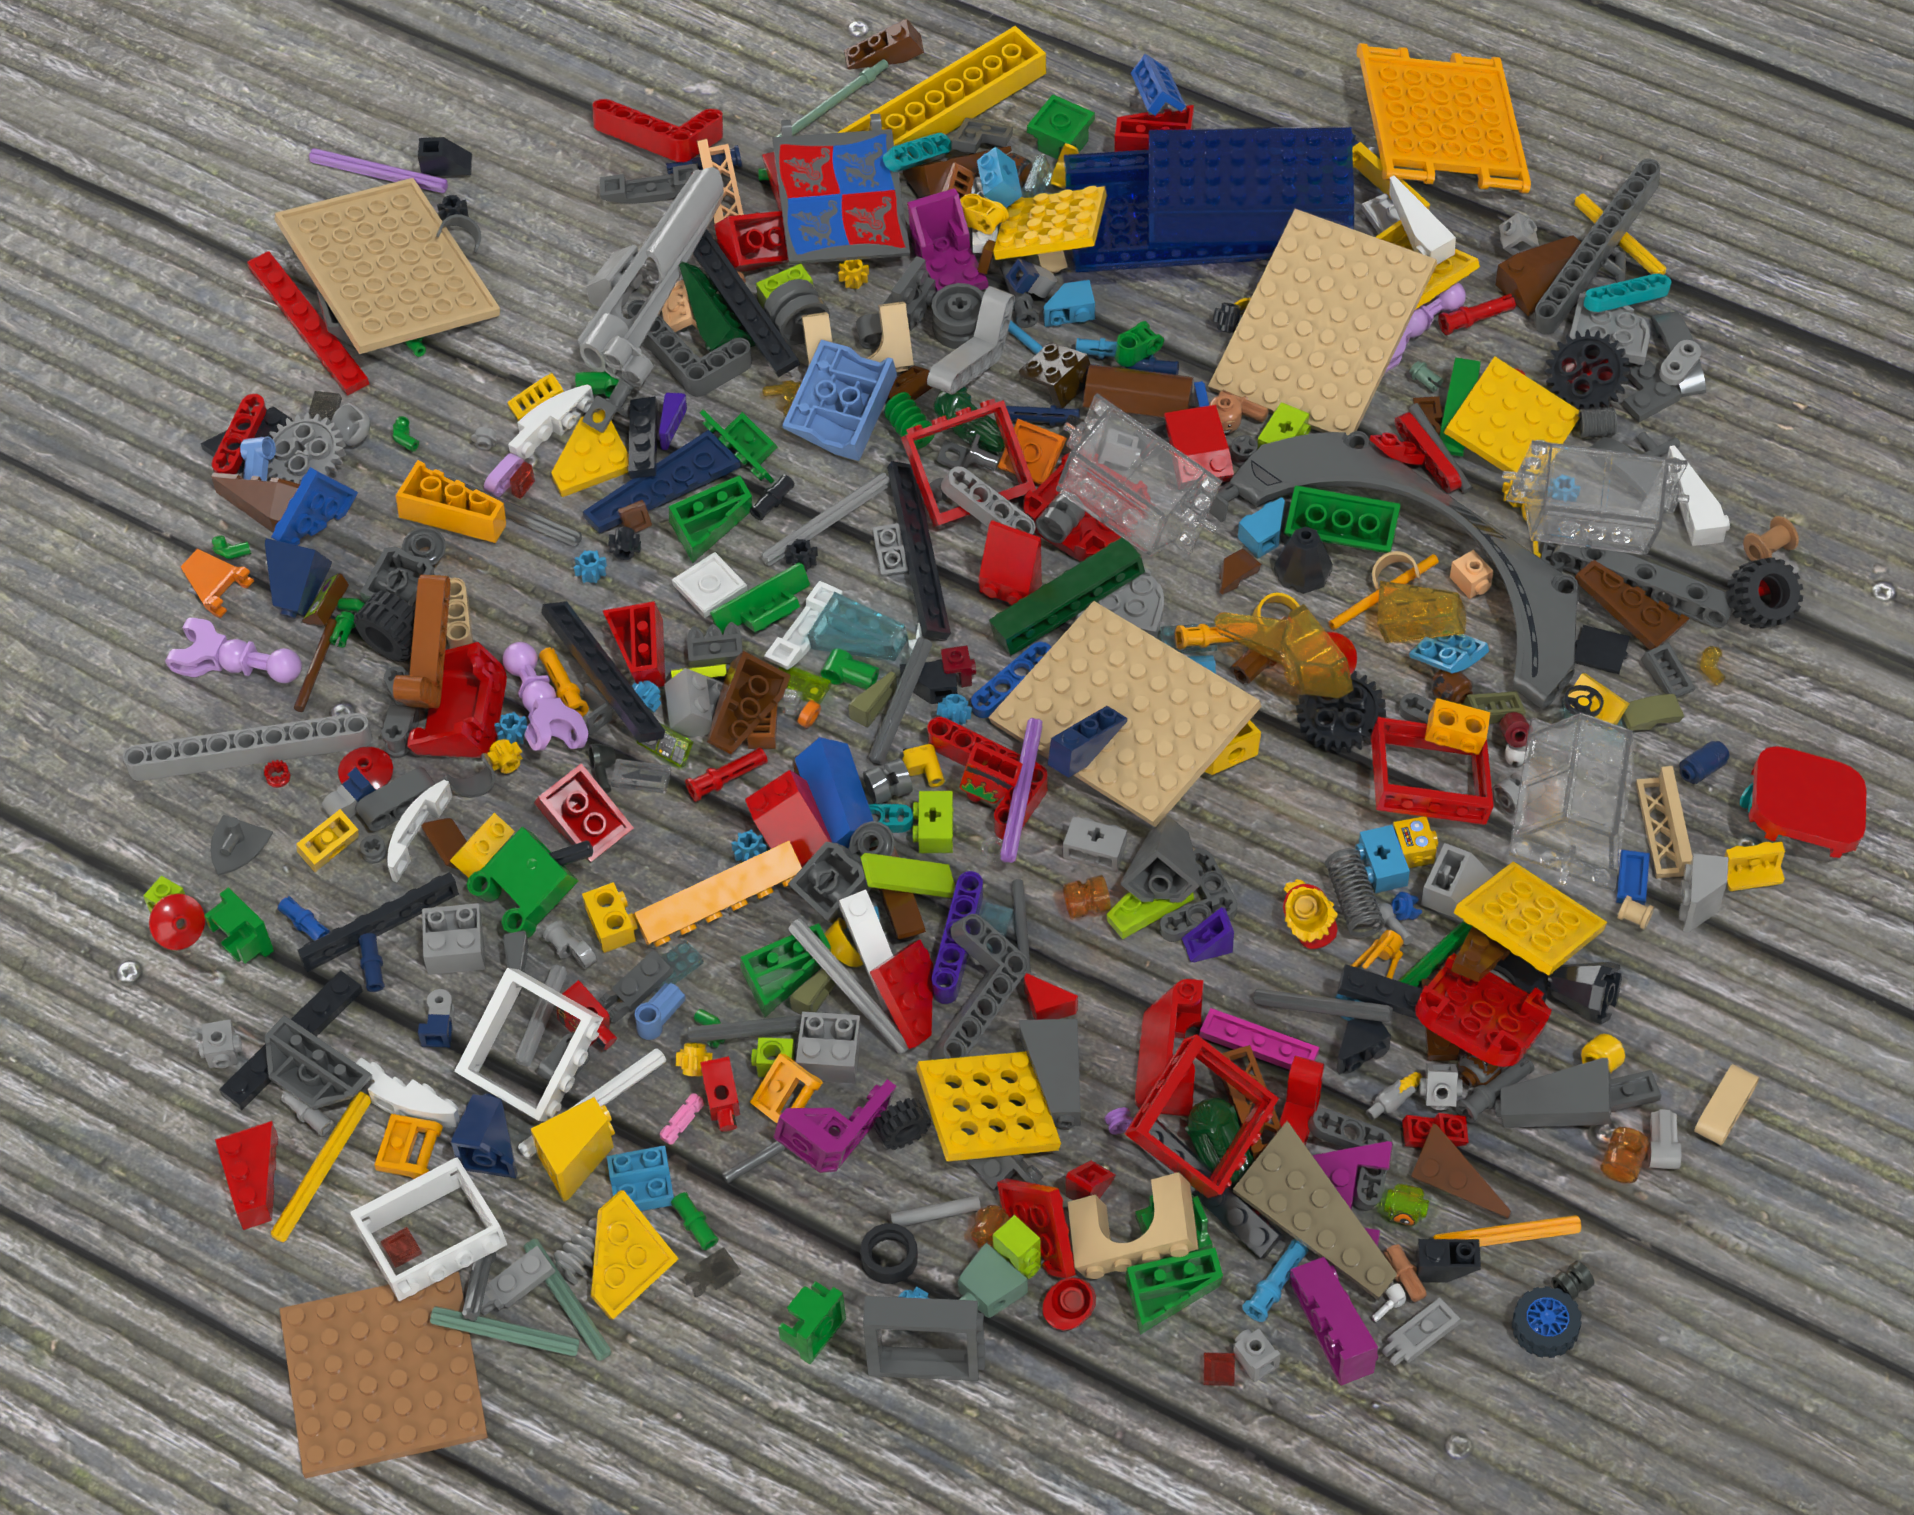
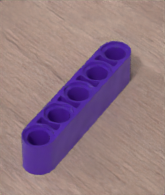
M974 871L962 873L957 880L932 975L933 997L941 1004H949L957 999L969 955L952 938L951 927L957 920L969 914L979 915L983 901V879ZM974 888L975 890L968 891L966 889ZM965 924L966 931L971 935L970 927ZM948 960H955L956 962H954V963H948L947 961H948ZM943 984L951 985L949 987H941Z

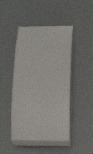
M899 523L872 527L881 576L908 572Z

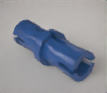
M285 897L279 903L278 911L288 917L294 923L293 925L297 930L303 931L312 940L315 941L329 934L330 930L314 918V913L302 908L292 897Z

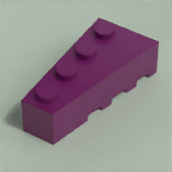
M1321 1257L1292 1268L1289 1283L1340 1386L1374 1373L1376 1360H1378V1346L1354 1308L1348 1293L1341 1286L1334 1266H1329L1325 1257Z

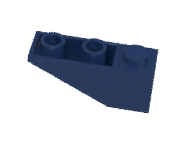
M1105 706L1051 738L1048 765L1068 778L1086 768L1126 724L1128 718L1109 706Z

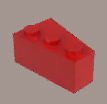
M1194 105L1186 106V109L1182 112L1179 110L1172 111L1170 108L1163 109V113L1156 114V116L1145 112L1117 117L1114 156L1189 162Z
M655 601L602 610L635 683L650 681L657 687L665 686L663 618Z
M273 1121L215 1139L235 1211L243 1230L272 1221L278 1134Z

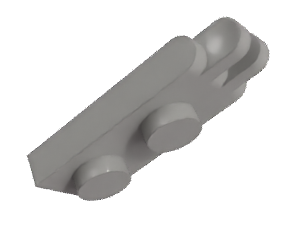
M1439 1297L1391 1334L1387 1339L1389 1344L1382 1350V1353L1388 1357L1397 1351L1390 1359L1394 1366L1403 1360L1410 1363L1460 1324V1318Z

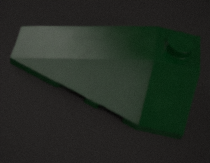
M682 261L679 267L699 334L706 342L705 347L707 350L712 352L735 338L746 339L750 343V348L756 346L722 296L716 294L718 290L711 280L698 267Z

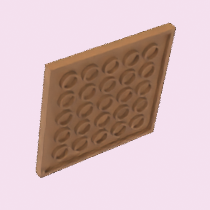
M459 1270L401 1301H398L390 1285H384L279 1308L302 1471L305 1479L488 1438L470 1333L430 1323L431 1312L435 1306L460 1312L463 1311L465 1300Z

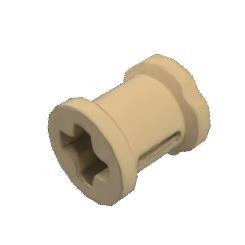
M1627 895L1617 918L1620 920L1625 918L1639 924L1640 928L1645 930L1653 914L1654 906H1644L1633 901L1632 897Z

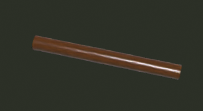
M334 619L327 621L295 702L294 709L298 712H304L330 646L329 639L337 623Z

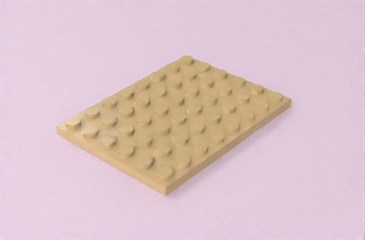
M414 178L275 213V222L359 354L500 316V307L448 229L444 227L439 238L436 237L442 220Z
M1295 209L1208 385L1209 390L1220 394L1224 389L1240 397L1246 396L1249 401L1266 407L1269 413L1274 414L1281 402L1309 413L1307 424L1311 425L1312 429L1322 433L1345 432L1346 435H1349L1351 432L1357 431L1434 272L1437 260Z
M1093 601L989 716V720L993 725L1022 743L1024 742L1028 720L1030 718L1042 720L1043 727L1037 753L1049 759L1052 737L1103 707L1109 706L1127 717L1126 724L1086 768L1074 774V776L1156 827L1262 706L1257 698Z

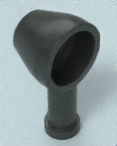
M590 744L588 752L591 769L595 772L597 783L607 794L612 789L608 782L606 768L615 764L614 749L612 746Z

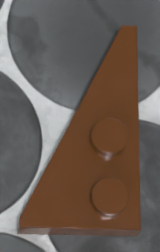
M1433 1124L1411 1177L1509 1219L1511 1215L1510 1209L1438 1125Z

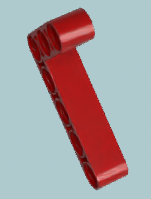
M609 99L596 100L592 105L593 127L597 131L676 162H687L699 155L697 141L707 139L708 146L710 147L723 138V113L718 109H706L681 126H676Z
M933 718L927 725L928 744L934 746L935 752L965 767L974 742L1016 761H1020V754L947 718ZM1035 762L1032 781L1039 782H1031L1022 828L1048 791L1047 770L1037 762ZM1014 788L1005 795L994 812V830L996 836L1000 839H1004L1007 823L1003 822L1008 820Z
M1295 1055L1288 1078L1286 1103L1279 1123L1282 1128L1286 1121H1288L1306 1146L1310 1134L1308 1121L1317 1111L1321 1097L1324 1063Z

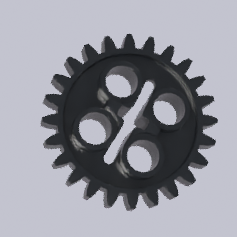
M1587 329L1583 337L1576 331V338L1573 340L1570 336L1566 335L1567 343L1564 345L1558 341L1559 351H1550L1554 359L1546 360V364L1551 367L1544 370L1545 376L1551 377L1546 380L1547 386H1553L1549 391L1555 395L1558 394L1559 398L1565 400L1570 405H1574L1578 410L1581 407L1584 409H1590L1591 407L1599 409L1602 404L1609 408L1610 399L1618 402L1616 393L1625 394V389L1621 384L1627 385L1630 383L1629 379L1624 375L1631 374L1630 368L1624 367L1630 363L1629 358H1622L1626 354L1625 349L1617 350L1619 341L1616 340L1610 343V334H1607L1602 339L1599 330L1595 333V336H1591L1589 329ZM1591 350H1597L1600 353L1595 359L1587 358L1586 354ZM1604 360H1608V363L1601 364ZM1568 363H1573L1577 366L1572 372H1565L1563 367ZM1588 368L1589 371H1592V374L1588 376L1583 370ZM1608 371L1613 374L1611 379L1607 381L1599 379V375L1602 372ZM1574 380L1573 383L1567 384V381ZM1583 384L1590 387L1588 392L1584 394L1576 392L1579 385Z
M1343 669L1339 676L1332 670L1331 677L1329 678L1324 673H1321L1320 682L1312 678V688L1308 686L1303 687L1305 695L1298 696L1300 704L1296 705L1298 713L1297 723L1300 724L1301 733L1307 732V741L1315 738L1316 748L1324 743L1326 752L1332 746L1336 747L1337 754L1340 753L1342 747H1345L1347 752L1351 753V746L1353 745L1361 750L1362 741L1371 744V734L1377 718H1386V709H1384L1386 702L1385 699H1381L1382 690H1376V682L1373 681L1367 684V675L1358 679L1357 671H1354L1351 676H1347L1346 669ZM1330 696V697H1333L1334 699L1327 701V700H1324L1323 698ZM1353 698H1360V699H1362V700H1360V701H1358V702H1353V701H1351V699H1353ZM1323 721H1331V722H1332V723H1330V724H1328V725L1321 724V722H1323ZM1351 722L1359 723L1357 726H1350L1348 724Z

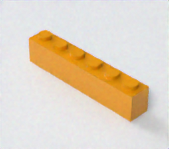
M787 841L641 909L633 915L647 946L654 943L655 947L671 941L669 935L677 931L684 935L697 928L695 923L703 919L710 923L722 917L721 911L731 907L735 911L748 905L746 899L754 895L761 899L773 893L772 887L780 883L784 887L789 886L788 883L802 867L790 841Z

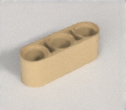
M450 578L451 591L447 625V640L450 649L473 643L468 594L464 581L459 578Z
M1732 1064L1702 1113L1694 1132L1722 1145L1754 1092L1760 1077Z

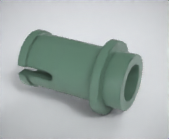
M1417 361L1409 371L1413 380L1420 381L1432 392L1437 391L1439 388L1431 380L1440 386L1443 383V378L1427 368L1425 362Z

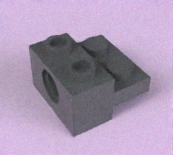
M918 256L915 257L884 302V304L902 301L906 303L909 331H912L917 323H921L925 311L929 306H932L933 297L937 293L935 280L928 277L925 259Z

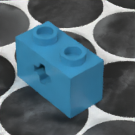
M994 147L977 160L985 197L991 201L1001 203L1005 208L1022 197L1014 160L997 147Z
M1393 825L1360 832L1359 844L1355 845V850H1358L1361 855V860L1365 864L1366 875L1372 883L1374 892L1380 893L1408 886L1410 870Z

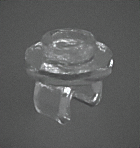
M792 689L785 690V703H778L777 707L782 708V714L798 716V712H801L804 708L799 706L802 692Z

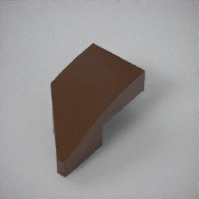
M1244 548L1224 558L1219 573V579H1221L1219 592L1223 595L1238 588L1240 580L1258 573L1262 564Z

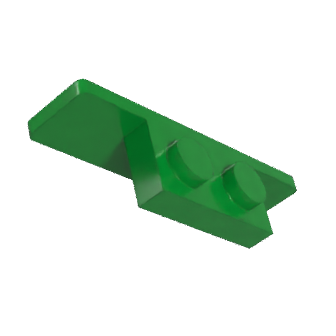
M702 409L699 412L705 419L702 424L713 434L717 431L721 435L718 439L728 449L733 446L737 450L734 455L744 465L749 462L753 466L750 471L760 481L764 478L770 484L775 481L761 464L778 447L743 412L725 429L705 410Z
M797 563L712 610L710 615L714 625L720 629L722 635L730 622L737 626L745 624L756 632L766 629L772 622L780 618L789 616L792 611L800 607L799 601L794 594L810 586L804 565Z

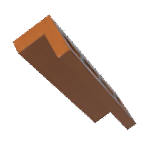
M1250 1045L1222 1053L1229 1060L1247 1056L1249 1065L1245 1072L1266 1088ZM1222 1079L1230 1104L1234 1106L1239 1125L1242 1127L1255 1104ZM1275 1109L1272 1112L1274 1114L1271 1118L1272 1124L1264 1123L1260 1129L1261 1134L1264 1129L1276 1134L1281 1129ZM1260 1138L1255 1145L1249 1147L1254 1160L1259 1157L1269 1144L1262 1145Z

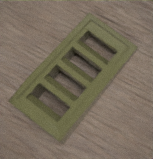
M889 672L850 702L848 706L851 720L867 728L872 724L896 692V673Z
M1517 691L1467 695L1462 704L1490 712L1489 725L1500 722L1504 715L1510 712H1518L1523 716L1526 714ZM1506 702H1509L1511 708L1507 707Z
M822 969L790 996L791 1009L802 1015V1012H817L836 983Z

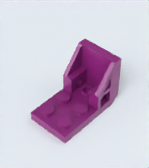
M950 189L907 202L912 245L916 256L926 260V271L928 272V277L935 280L936 292L947 285L955 283L970 284L980 290L988 288V280L985 274L977 270L979 263L970 248L969 231L956 189Z
M888 1079L881 1087L876 1084L866 1098L868 1101L864 1107L858 1106L849 1120L834 1108H786L779 1116L773 1138L819 1173L836 1172L872 1129L874 1123H876L875 1119L881 1117L880 1113L888 1109L887 1107L890 1106L896 1085Z

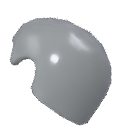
M351 403L343 404L335 411L331 423L334 422L341 431L346 445L353 446L361 443L370 430L368 414Z

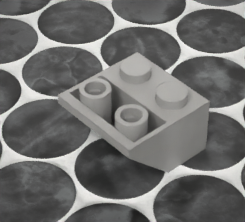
M628 246L611 255L587 285L589 303L598 307L603 304L638 253L637 246ZM641 268L627 287L621 306L626 304L634 289L639 288L643 279Z
M685 668L664 684L670 729L689 737L709 735L723 683Z
M1444 843L1424 885L1421 905L1463 921L1462 918L1453 913L1456 905L1491 879L1493 875L1472 853Z
M1693 853L1691 864L1685 865L1684 879H1682L1680 896H1683V903L1680 904L1679 920L1684 921L1683 932L1692 931L1719 912L1727 884L1728 857Z
M479 903L422 909L423 958L428 975L485 969V945Z
M802 1012L796 1063L822 1081L856 1083L859 1060L860 1015Z

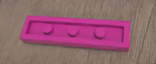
M1210 1008L1200 1029L1199 1036L1201 1038L1234 1050L1250 1045L1256 1058L1289 1070L1295 1055L1316 1061L1319 1054V1047L1212 1008Z

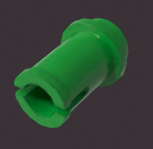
M346 611L336 616L337 623L329 639V642L335 646L340 636L337 647L341 648L346 646L352 628L356 627L354 615Z

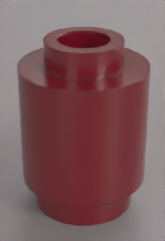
M1510 712L1504 715L1500 721V731L1509 745L1523 747L1532 739V728L1522 714Z

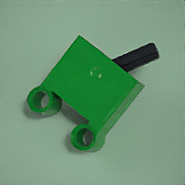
M521 827L480 871L474 872L469 877L467 888L471 894L485 902H493L498 899L503 888L520 906L519 909L512 908L504 913L502 917L504 930L509 933L525 931L527 938H530L535 933L536 927L541 920L579 882L565 865L592 857L594 850L590 841H583L551 852L534 833ZM488 882L486 889L482 891V886ZM522 919V924L516 929L517 922Z

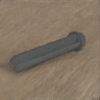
M496 1252L473 1263L462 1311L464 1319L476 1321L481 1313L491 1263L496 1259Z

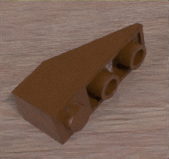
M906 18L845 49L844 53L847 68L851 70L873 67L882 59H885L889 65L904 63L924 53L920 33Z

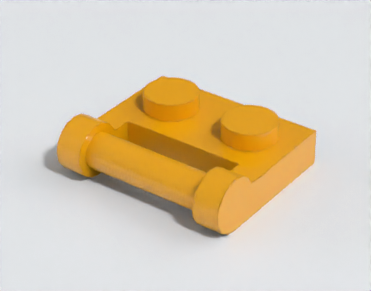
M779 1053L750 1103L775 1123H778L783 1107L800 1080L805 1085L791 1108H805L814 1091L820 1089L823 1081L809 1073L786 1054Z
M391 1114L374 1164L376 1171L409 1176L413 1179L429 1172L427 1167L436 1139L441 1136L443 1126L435 1121ZM418 1132L425 1133L417 1163L411 1164L409 1160Z

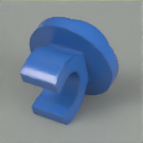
M1399 892L1396 895L1391 906L1397 920L1404 921L1408 918L1414 920L1423 913L1421 909L1413 908L1419 901L1417 896L1410 895L1407 892Z

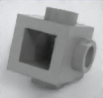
M1517 213L1499 225L1500 242L1503 249L1513 256L1519 252L1539 246L1536 234L1537 226L1532 219H1527L1520 213Z
M231 1019L202 1024L203 1040L198 1041L200 1057L206 1058L209 1068H226L229 1065L238 1064V1052H242V1042L240 1035H236Z
M1426 1063L1425 1078H1420V1096H1425L1426 1106H1431V1108L1436 1110H1447L1449 1106L1456 1107L1457 1097H1462V1079H1458L1456 1064Z

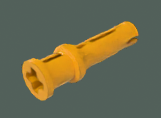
M1255 623L1219 627L1199 624L1197 627L1186 628L1183 625H1178L1175 629V643L1179 650H1184L1188 646L1206 648L1214 643L1252 641L1254 636L1258 634V628Z
M554 648L543 649L539 653V658L556 687V697L560 698L564 705L574 709L584 717L589 711V706L586 701L581 699L579 687L570 681Z

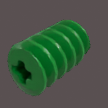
M908 392L898 393L893 396L885 406L884 416L900 437L907 435L906 429L921 424L923 429L932 426L929 420H926L927 417L921 413V409L916 406L915 401L911 399ZM935 434L914 441L916 449L919 450L928 445L933 440Z

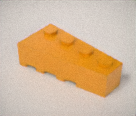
M417 460L396 494L399 518L493 543L497 542L506 527L503 502L477 489L472 491L465 487V483L459 480L454 482L444 477L443 472L437 469L432 471L426 468L425 463Z

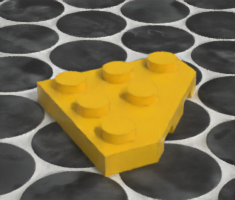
M603 409L594 412L593 421L595 423H600L605 419V411ZM584 416L580 418L551 472L552 479L561 497L629 473V454L612 421H610L606 430L601 433L584 423Z
M620 1190L598 1210L591 1297L609 1319L616 1318L678 1260V1257L624 1190Z

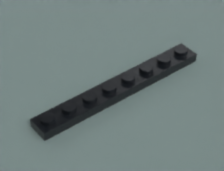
M706 229L692 255L779 378L799 366L800 362Z
M891 461L887 469L922 636L947 640L951 635L922 495L911 464Z
M563 601L543 604L542 615L639 743L662 740L666 730L569 603Z

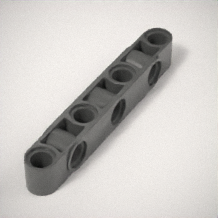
M1572 533L1562 535L1551 555L1553 563L1556 564V562L1561 563L1559 558L1561 552L1567 554L1563 569L1575 574L1592 560H1595L1623 577V582L1635 588L1638 586L1646 591L1644 595L1657 603L1661 600L1669 605V610L1679 615L1682 613L1691 619L1712 627H1724L1734 610L1729 607L1728 602H1731V598L1726 597V592Z

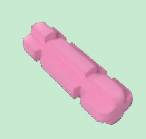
M695 1093L690 1094L685 1101L687 1104H683L670 1119V1125H665L661 1130L660 1138L669 1145L673 1144L679 1137L677 1134H681L695 1117L694 1113H698L702 1109L704 1100Z

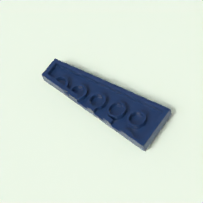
M707 430L657 463L656 476L630 480L585 509L583 516L600 534L622 523L618 512L619 509L643 500L647 511L737 470L741 467L740 460L711 431Z

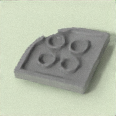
M1580 293L1570 333L1571 339L1576 338V331L1583 337L1587 329H1589L1591 336H1595V333L1599 330L1602 339L1607 334H1610V343L1616 340L1619 341L1617 350L1624 348L1626 351L1622 358H1629L1630 363L1644 365L1650 339V331L1644 319L1641 321L1634 314V309L1630 306L1602 312L1590 311L1584 307L1585 294ZM1591 350L1586 355L1598 357L1600 353L1597 350Z
M1144 567L1145 573L1097 603L1157 638L1164 613V594L1161 585L1151 576V572ZM1082 611L1081 613L1078 614L1077 619L1080 617V615H1081L1084 611Z

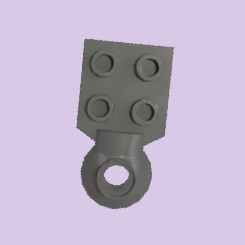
M420 527L407 534L403 540L402 549L398 547L384 548L360 592L363 602L366 603L376 591H384L400 597L415 609L419 576L435 575L432 565L439 562L444 555L446 543L442 534L434 528ZM423 547H429V548H430V549H429L428 551H426V552H420V551H419V550H420L421 548H423Z
M871 821L862 824L855 830L851 837L849 849L837 843L825 842L788 885L830 923L833 924L838 918L844 920L839 907V900L866 890L868 893L872 888L868 887L860 857L864 853L891 856L895 845L893 833L883 823ZM875 840H879L878 848L874 851H869L870 844Z

